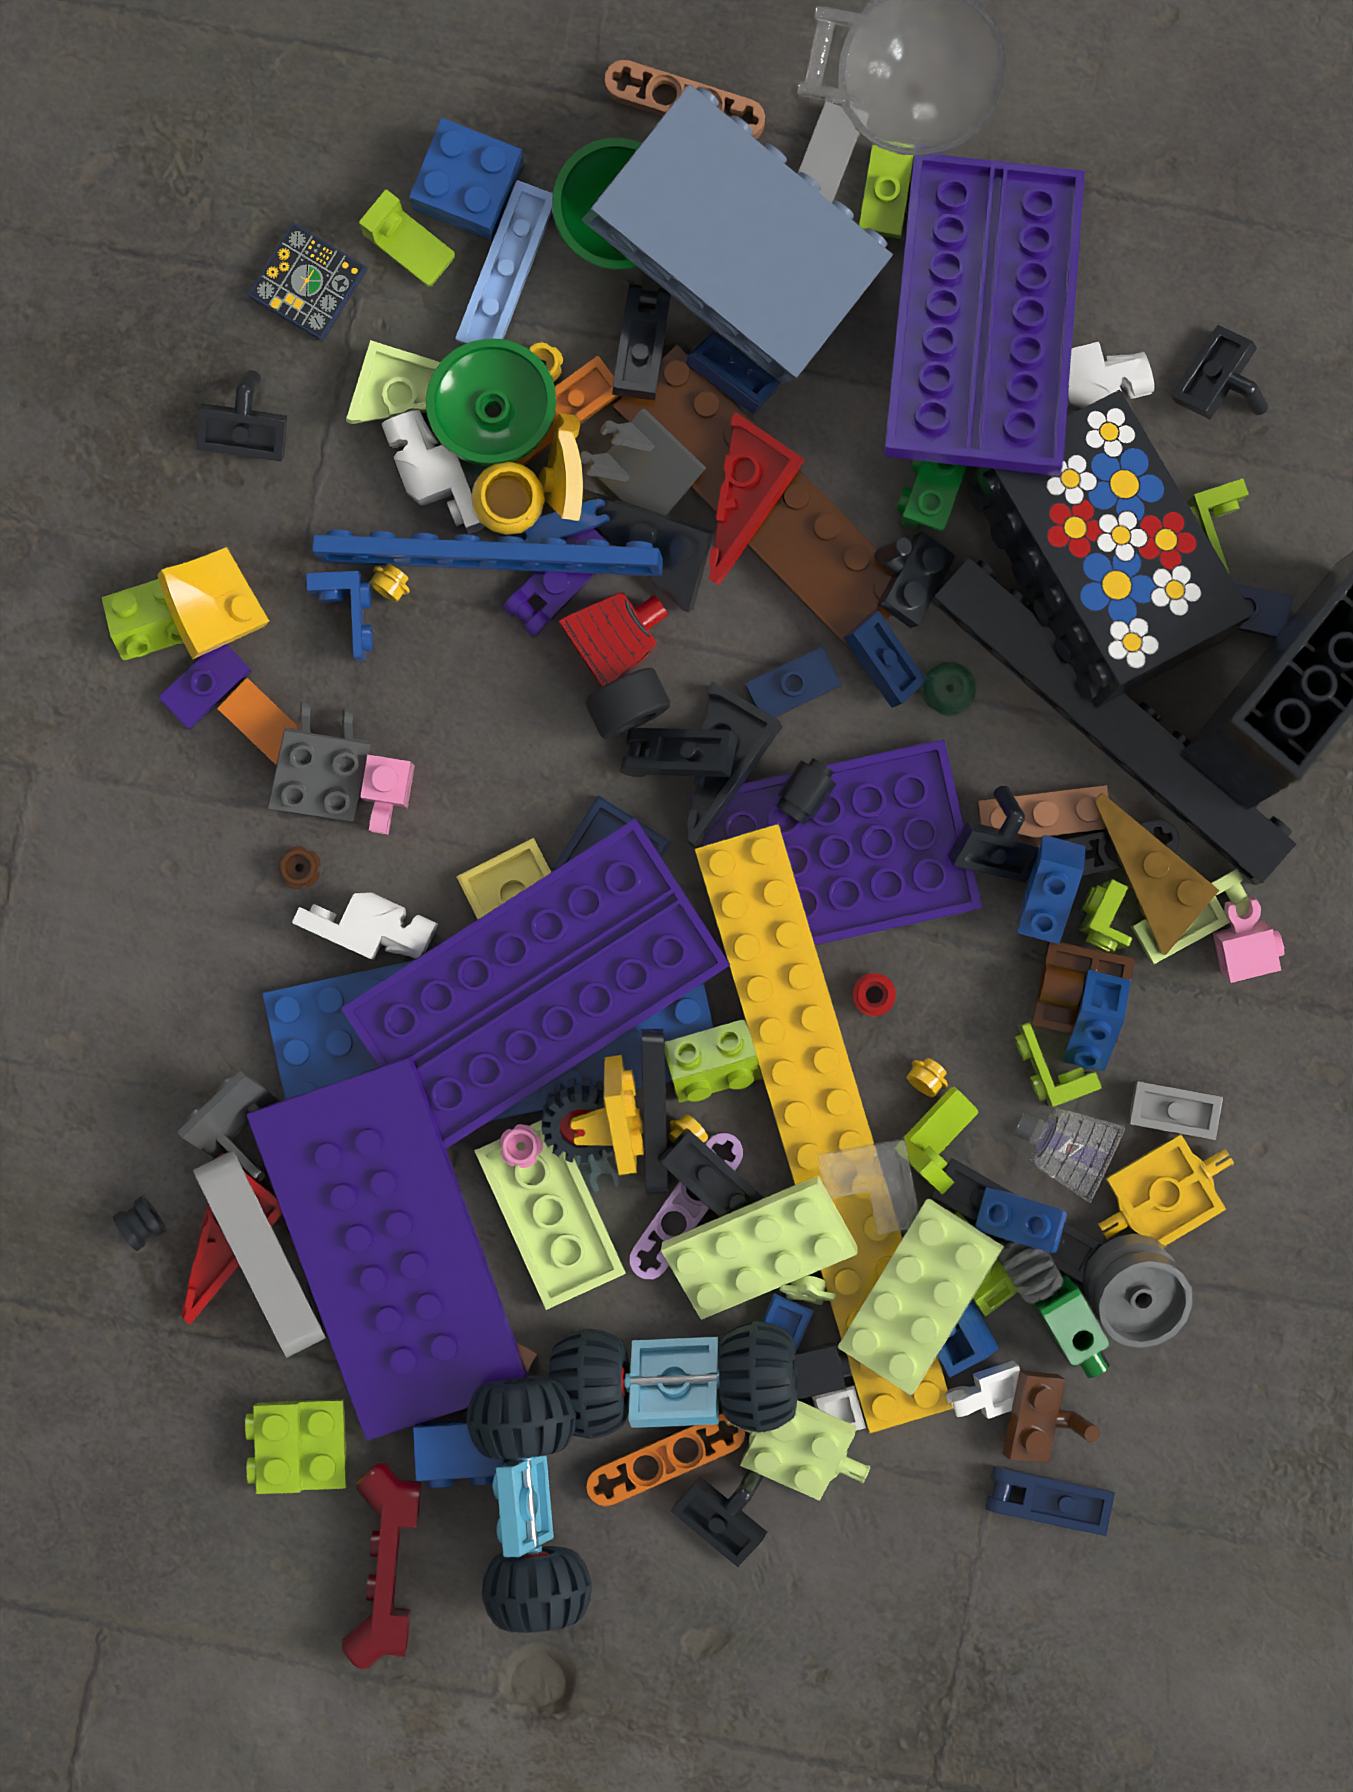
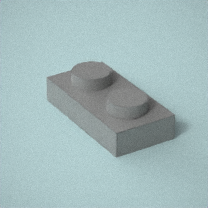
M1135 1081L1128 1124L1216 1140L1223 1097Z

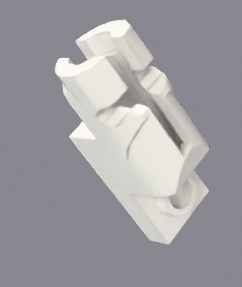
M1099 342L1072 348L1067 410L1078 411L1119 389L1121 390L1120 386L1126 391L1130 399L1152 394V391H1154V380L1146 354L1141 352L1129 355L1106 356L1107 361L1104 362Z
M420 410L406 412L384 421L382 427L389 445L392 448L404 447L402 451L396 452L394 460L406 493L421 506L454 495L455 499L448 501L447 504L456 526L464 523L468 534L484 529V525L480 523L473 512L471 491L458 457L450 453L443 445L435 447L434 444H437L438 441L425 423Z
M374 893L353 894L339 925L334 923L337 914L315 904L312 905L310 911L299 907L292 921L293 924L372 960L376 959L382 945L386 946V952L418 959L426 953L438 926L437 923L416 915L412 923L404 928L403 919L406 917V909Z

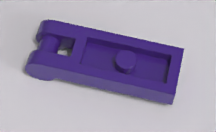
M592 528L571 535L566 540V545H583L585 540L590 539L606 540ZM536 571L506 601L502 608L511 617L516 615L526 624L524 629L534 638L596 574ZM535 594L546 603L539 612L527 603Z

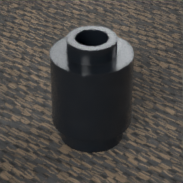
M814 758L811 759L809 764L800 760L778 793L780 800L775 807L804 826L809 818H815L837 785L830 779L834 772Z

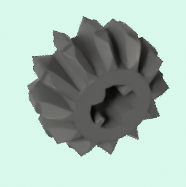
M1007 1239L999 1242L1000 1245L1004 1246L999 1254V1259L1024 1301L1030 1304L1040 1300L1044 1301L1055 1295L1054 1293L1063 1287V1278L1049 1252Z

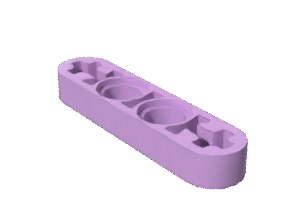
M729 1133L713 1135L706 1142V1145L711 1150L716 1142L723 1145L728 1140L734 1144L731 1149L732 1153L736 1155L732 1162L728 1160L723 1161L735 1171L743 1158V1148L740 1141ZM681 1181L673 1189L630 1253L632 1271L643 1279L660 1277L669 1266L661 1250L657 1254V1260L661 1263L657 1269L650 1266L646 1271L642 1270L639 1267L642 1260L637 1256L641 1249L649 1252L656 1243V1240L648 1238L653 1230L663 1241L675 1237L663 1231L661 1226L663 1216L670 1211L682 1213L687 1221L686 1229L683 1232L685 1233L694 1229L709 1209L702 1200L692 1199L687 1194L686 1186Z

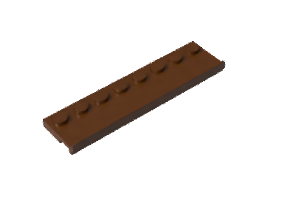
M676 345L661 360L655 401L623 396L612 407L626 423L631 422L639 411L645 408L706 467L690 488L717 514L720 489L726 474L724 470L725 457L729 455L732 437V416L736 412L755 426L757 425L723 391L686 364L689 356ZM799 469L747 547L853 653L843 637L869 614L879 611L885 621L892 616L880 607L878 602L893 573L876 561L875 552L877 548Z

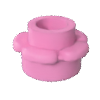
M517 1125L513 1130L508 1129L502 1134L500 1139V1146L502 1147L501 1157L511 1166L516 1164L520 1168L530 1167L536 1162V1156L542 1152L543 1143L541 1137L535 1135L533 1128L527 1125ZM519 1142L525 1144V1149L522 1151L517 1149Z

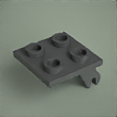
M645 408L641 409L631 422L616 424L613 421H606L600 428L601 434L610 433L614 436L610 441L614 445L608 452L592 455L583 451L579 454L581 465L586 464L589 467L586 474L597 476L623 502L666 516L706 469Z
M301 702L300 715L297 716V729L284 727L268 801V809L353 822L371 742L353 738V710L343 709L342 711L343 722H340L339 738L311 733V704Z
M240 1070L235 1076L226 1079L219 1086L217 1094L203 1107L194 1110L188 1116L186 1124L177 1133L184 1140L215 1159L221 1153L224 1154L226 1151L230 1152L233 1150L239 1163L255 1179L257 1178L261 1182L267 1176L266 1173L236 1143L234 1138L249 1124L246 1114L274 1104L279 1098Z

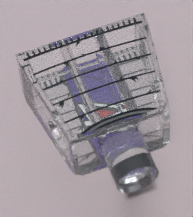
M1053 1107L1047 1121L1024 1112L1013 1135L1035 1145L1028 1160L1030 1164L1078 1198L1091 1203L1126 1128L1115 1123Z

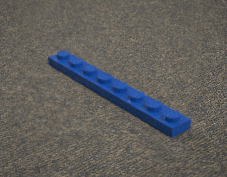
M337 529L327 531V535H314L313 553L321 563L391 564L393 566L662 576L663 558L659 548H653L651 543L643 541L627 542L626 547L609 546L610 543L607 541L596 539L585 540L583 545H566L567 542L559 538H543L539 544L523 543L524 540L519 537L501 536L498 537L497 542L481 541V538L478 536L467 534L456 535L455 540H438V536L430 533H414L412 539L396 538L395 534L385 531L370 532V537L353 536V533L350 531Z

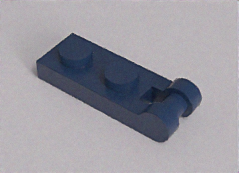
M993 1467L991 1479L995 1480L992 1496L987 1497L986 1510L1093 1534L1107 1535L1115 1495L1113 1491L1022 1472L1007 1467ZM1012 1485L1024 1487L1021 1503L1009 1500Z

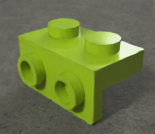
M159 579L102 597L110 636L122 660L142 657L148 653L184 643L168 609Z
M1110 880L1097 885L1095 888L1091 887L1081 907V910L1087 913L1079 928V931L1088 935L1085 942L1105 952L1129 947L1132 938L1109 927L1128 889L1127 886Z
M745 1020L735 1021L664 1042L665 1056L679 1103L688 1100L692 1102L702 1101L711 1096L712 1093L729 1088L743 1089L754 1081L762 1079L755 1048Z

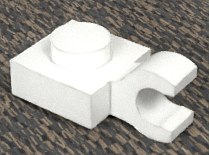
M1013 1360L974 1373L975 1386H960L949 1389L945 1395L948 1404L952 1403L955 1415L962 1417L981 1409L982 1414L989 1419L1011 1411L1020 1371L1019 1365Z

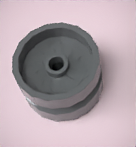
M1139 1234L1115 1237L1100 1246L1088 1260L1083 1275L1084 1294L1108 1335L1124 1346L1136 1348L1159 1345L1175 1336L1187 1322L1193 1305L1192 1287L1166 1246L1153 1237Z

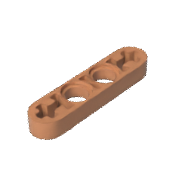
M629 60L614 62L605 73L606 92L617 103L663 117L673 103L666 106L656 103L652 96L654 89L659 85L668 84L676 90L677 99L690 84L695 89L700 86L713 94L719 101L717 107L722 112H724V105L727 103L731 105V115L743 117L745 111L753 113L752 120L757 123V125H749L753 130L751 134L753 138L757 139L760 137L764 130V109L758 102ZM623 73L631 74V82L643 86V78L650 79L646 85L645 99L638 98L640 96V88L627 85L624 91L617 90V82L613 78H621Z

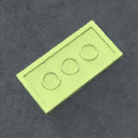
M541 1120L530 1125L534 1130V1134L539 1135L543 1143L542 1152L536 1156V1162L530 1167L520 1168L516 1164L514 1166L507 1164L501 1157L502 1147L500 1146V1139L475 1150V1153L547 1310L626 1274L575 1159H573V1163L565 1161L566 1152L563 1151L557 1157L553 1153V1145L547 1147L544 1142L545 1134H542ZM519 1142L517 1149L520 1151L524 1150L525 1144Z
M816 1176L663 1241L661 1252L702 1320L857 1255L858 1246L819 1176Z
M928 1199L842 1338L838 1348L907 1394L912 1395L920 1385L1004 1246L931 1199Z

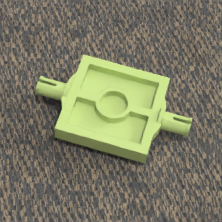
M798 1400L796 1414L790 1422L778 1429L767 1432L747 1431L750 1433L749 1444L740 1464L742 1467L819 1501L830 1481L839 1473L864 1483L870 1470V1466L847 1457V1449L855 1436L856 1426Z

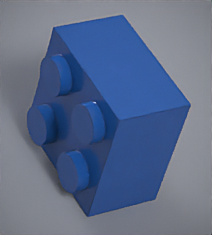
M441 118L409 196L413 210L493 241L516 180L524 165L522 149Z

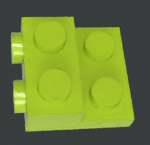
M344 1399L257 1402L253 1406L254 1413L246 1414V1439L254 1440L255 1457L247 1459L248 1484H256V1494L299 1493L302 1490L343 1489L347 1487Z

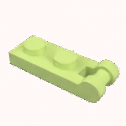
M1235 869L1211 882V884L1220 890L1216 895L1223 891L1226 892L1230 901L1235 905L1236 914L1242 916L1249 910L1248 896L1240 883L1243 881V878L1238 869ZM1216 895L1166 955L1158 951L1157 942L1146 919L1131 926L1151 964L1165 959L1230 923Z

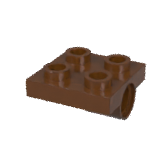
M1048 941L1031 1026L1071 1034L1079 1014L1084 981L1088 970L1131 980L1135 958Z

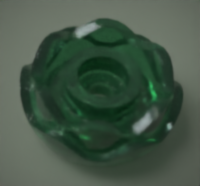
M943 662L930 669L924 677V701L930 708L941 715L954 716L972 705L976 696V682L972 673L963 665L956 662ZM948 684L954 687L952 692L946 691Z

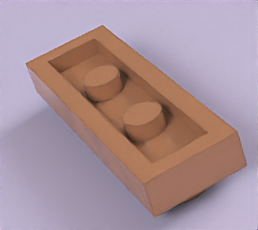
M1107 785L1014 796L1025 814V821L1018 833L1042 838L1043 835L1058 836L1105 830L1094 800L1101 793L1108 797ZM996 799L977 801L979 824L1000 829L1006 816Z

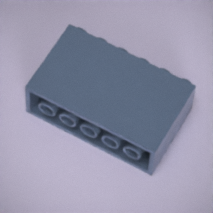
M689 84L581 221L742 354L781 382L780 385H783L798 377L893 254L885 248L888 244L880 234L870 228L864 231L852 221L854 214L844 204L837 200H833L831 203L818 192L821 187L812 177L804 172L796 174L784 164L787 158L781 151L768 143L763 146L751 136L753 130L744 120L736 115H732L730 118L717 107L719 101L713 94L703 87L699 86L695 89Z

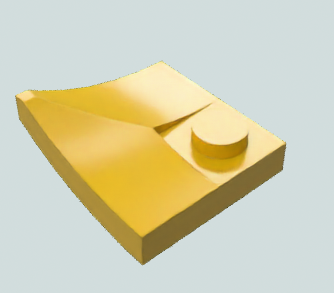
M558 413L547 467L541 469L539 481L543 486L545 501L563 519L579 521L582 507L583 477L581 459L575 438L579 434L580 421L575 415Z
M227 547L198 559L165 568L158 574L168 609L192 659L257 631L269 622Z

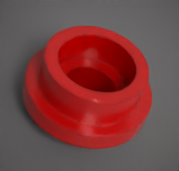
M870 973L862 976L855 983L852 998L856 1008L863 1014L880 1016L892 1008L896 999V991L889 978L879 973ZM871 986L878 987L882 992V998L877 1003H871L866 999V991Z

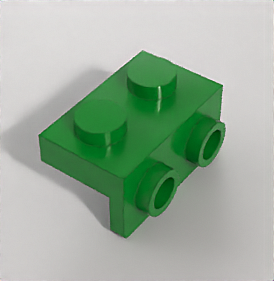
M913 460L910 470L917 472L912 488L903 487L896 507V511L903 513L900 525L916 530L919 523L938 531L944 530L967 465Z

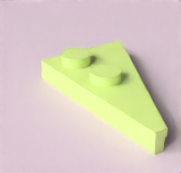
M370 340L346 422L355 424L388 419L415 410L426 413L428 384L440 362Z

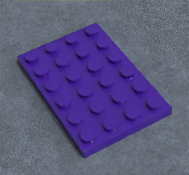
M944 739L826 765L834 772L830 779L837 785L815 818H809L804 826L775 807L780 800L778 793L792 773L743 783L701 843L703 847L779 824L814 945L982 909L974 871L953 866L948 857L950 850L964 828ZM691 795L692 805L694 801V795Z

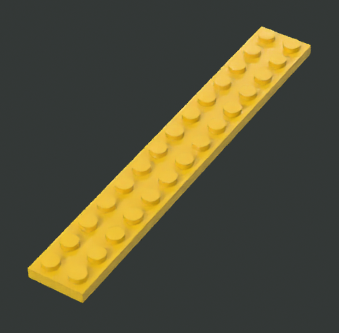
M779 824L696 848L695 853L727 960L730 964V970L752 1038L794 1183L797 1185L819 1176L858 1246L857 1255L821 1269L827 1292L836 1294L834 1300H830V1304L842 1340L901 1243L902 1236ZM847 1354L851 1374L869 1433L953 1409L952 1403L948 1404L945 1395L948 1389L938 1356L916 1391L909 1395Z

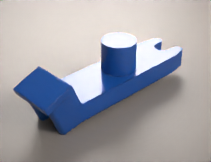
M589 500L582 503L579 521L563 519L557 512H553L539 517L535 524L524 532L507 536L519 537L524 540L523 543L540 544L543 538L562 539L601 526L608 522L610 517L606 514L597 516L595 513L597 508L605 505L604 500Z

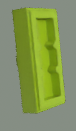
M872 145L859 226L864 231L870 228L881 236L900 239L915 152Z

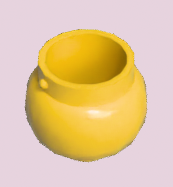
M511 461L496 463L483 470L474 482L471 494L473 512L480 523L492 532L503 535L519 534L532 527L542 514L545 501L543 486L536 474L525 465Z

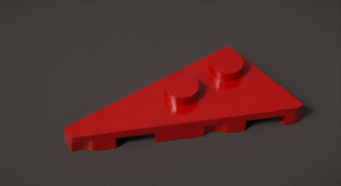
M736 412L731 419L733 430L729 455H726L724 463L725 480L721 485L716 514V521H718L714 548H711L709 558L710 576L708 579L718 586L805 462V459Z
M243 1169L272 1227L282 1214L278 1199L272 1191ZM208 1201L181 1311L183 1320L188 1324L193 1322L239 1266Z

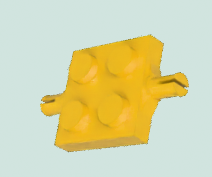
M1178 1134L1109 1175L1105 1180L1117 1198L1119 1212L1098 1223L1100 1230L1104 1231L1102 1234L1108 1240L1111 1236L1129 1226L1137 1234L1153 1237L1166 1246L1225 1211L1226 1208L1215 1191L1212 1176L1234 1164L1232 1158H1226L1229 1156V1153L1223 1148L1220 1152L1202 1161L1192 1153L1182 1134Z

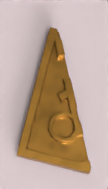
M1101 793L1094 800L1099 811L1100 820L1104 829H1107L1118 854L1119 863L1138 899L1142 915L1146 917L1154 935L1158 951L1166 955L1220 890Z

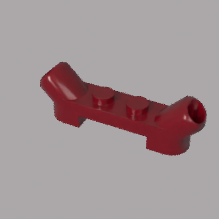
M386 1463L375 1464L356 1481L357 1491L381 1518L380 1531H372L370 1557H378L376 1575L369 1574L366 1590V1601H374L373 1613L342 1640V1650L349 1661L356 1668L365 1670L370 1668L384 1655L406 1657L411 1609L394 1608L401 1527L416 1528L419 1523L422 1482L399 1480Z

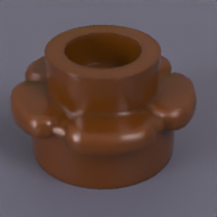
M292 847L287 850L284 857L280 858L278 872L284 877V883L291 888L310 887L316 883L320 876L318 871L321 865L320 859L315 852L306 851L304 847ZM297 864L304 866L302 872L296 871Z

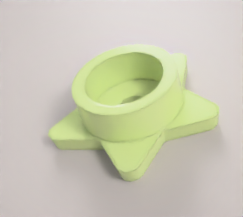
M805 1276L791 1282V1285L780 1287V1291L786 1293L787 1299L804 1300L818 1305H822L823 1301L834 1300L836 1296L834 1293L825 1292L826 1281L813 1276Z

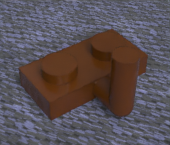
M1019 1371L1003 1449V1455L1009 1460L1049 1463L1056 1428L1071 1429L1088 1442H1095L1099 1438L1100 1429L1077 1412L1060 1410L1066 1379L1059 1374Z

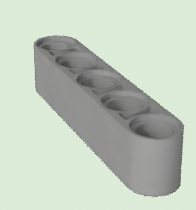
M232 1150L194 1169L193 1172L286 1358L325 1339V1334L234 1151Z

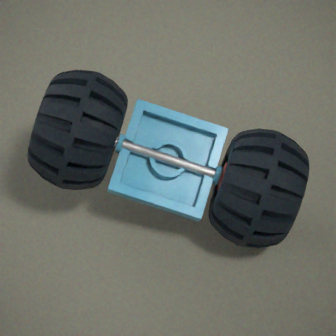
M761 1321L751 1322L734 1328L726 1333L721 1341V1345L718 1337L632 1340L631 1373L627 1351L623 1342L618 1337L602 1330L582 1329L571 1332L555 1343L550 1356L549 1378L563 1386L564 1391L570 1397L569 1400L574 1412L577 1413L573 1436L586 1439H596L610 1435L625 1424L628 1414L631 1428L716 1425L719 1423V1389L723 1413L731 1424L747 1431L767 1432L778 1429L794 1418L798 1400V1370L793 1337L786 1329Z
M528 1376L487 1382L474 1391L468 1405L467 1427L471 1440L478 1451L492 1459H513L496 1468L493 1491L495 1497L499 1499L500 1518L497 1524V1536L499 1542L503 1544V1553L490 1561L482 1583V1600L487 1614L498 1628L508 1632L536 1633L558 1630L574 1625L585 1615L591 1597L592 1583L590 1575L580 1555L566 1547L540 1546L554 1538L547 1455L562 1451L568 1446L575 1431L577 1415L569 1400L570 1397L564 1391L563 1386L548 1376Z

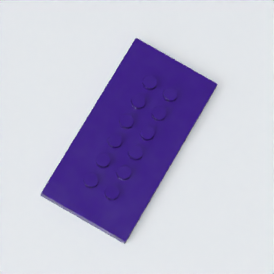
M920 152L914 153L884 456L1061 476L1064 458L1085 171Z
M635 818L343 1006L341 1010L378 1067L412 1056L444 1146L447 1149L729 967L730 964Z
M412 1056L246 1114L366 1441L468 1408L474 1391L487 1382L528 1377Z

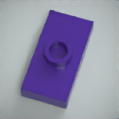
M226 644L204 654L158 698L190 730L240 684L252 670Z

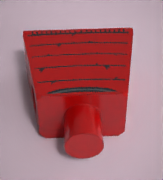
M622 592L566 616L559 623L599 685L603 687L629 674L657 647V642L648 629L669 615L655 594L633 608Z

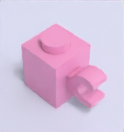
M367 755L360 798L366 802L374 803L369 831L388 835L393 806L408 808L415 767L411 761Z
M1253 896L1247 897L1249 910L1242 916L1236 914L1235 905L1231 901L1225 902L1224 910L1227 918L1230 920L1231 928L1213 932L1220 971L1230 983L1281 971L1279 956L1284 955L1281 935L1278 930L1273 931L1264 920L1258 921L1261 915V907Z

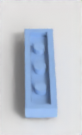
M516 180L456 335V343L464 345L481 339H504L552 214V193Z

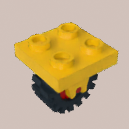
M622 1055L605 1057L604 1083L597 1081L595 1087L590 1086V1078L583 1077L582 1085H576L575 1078L567 1079V1088H564L559 1083L554 1087V1095L550 1092L548 1093L542 1110L541 1129L542 1134H545L544 1142L547 1147L553 1145V1153L557 1157L564 1151L566 1152L565 1161L573 1163L574 1155L581 1156L580 1164L588 1163V1155L593 1154L595 1161H598L603 1157V1149L608 1154L614 1149L619 1175L636 1173V1156L644 1155L641 1135L644 1134L641 1110L636 1108L635 1105L636 1085L633 1070L625 1071Z

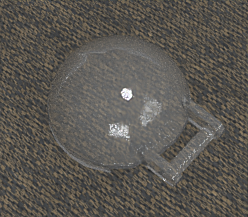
M873 0L864 7L861 14L822 6L816 7L814 19L818 20L805 82H799L797 93L810 98L843 104L842 107L855 126L854 129L879 148L900 155L929 156L947 152L962 145L977 134L995 111L1004 88L1006 70L1005 50L1000 30L979 0ZM835 24L851 27L840 53L839 88L822 85Z

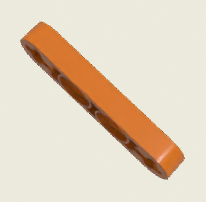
M723 1411L719 1412V1422L725 1420L727 1424ZM718 1424L686 1426L597 1466L588 1476L586 1486L588 1495L598 1505L610 1506L735 1451L744 1441L745 1430L738 1428V1430L734 1431L731 1443H726L723 1438L710 1442L714 1451L707 1454L705 1452L704 1440L697 1430L706 1428V1435L709 1436L718 1431ZM684 1437L693 1439L699 1448L697 1456L688 1462L680 1461L673 1453V1446L676 1441ZM643 1455L655 1458L659 1466L657 1474L647 1480L639 1478L633 1469L636 1459ZM623 1463L626 1464L628 1478L635 1485L634 1487L627 1489L626 1481L624 1480L613 1487L614 1494L607 1497L604 1491L596 1492L594 1487L599 1484V1475L605 1474L608 1479L618 1477L622 1472L617 1466Z

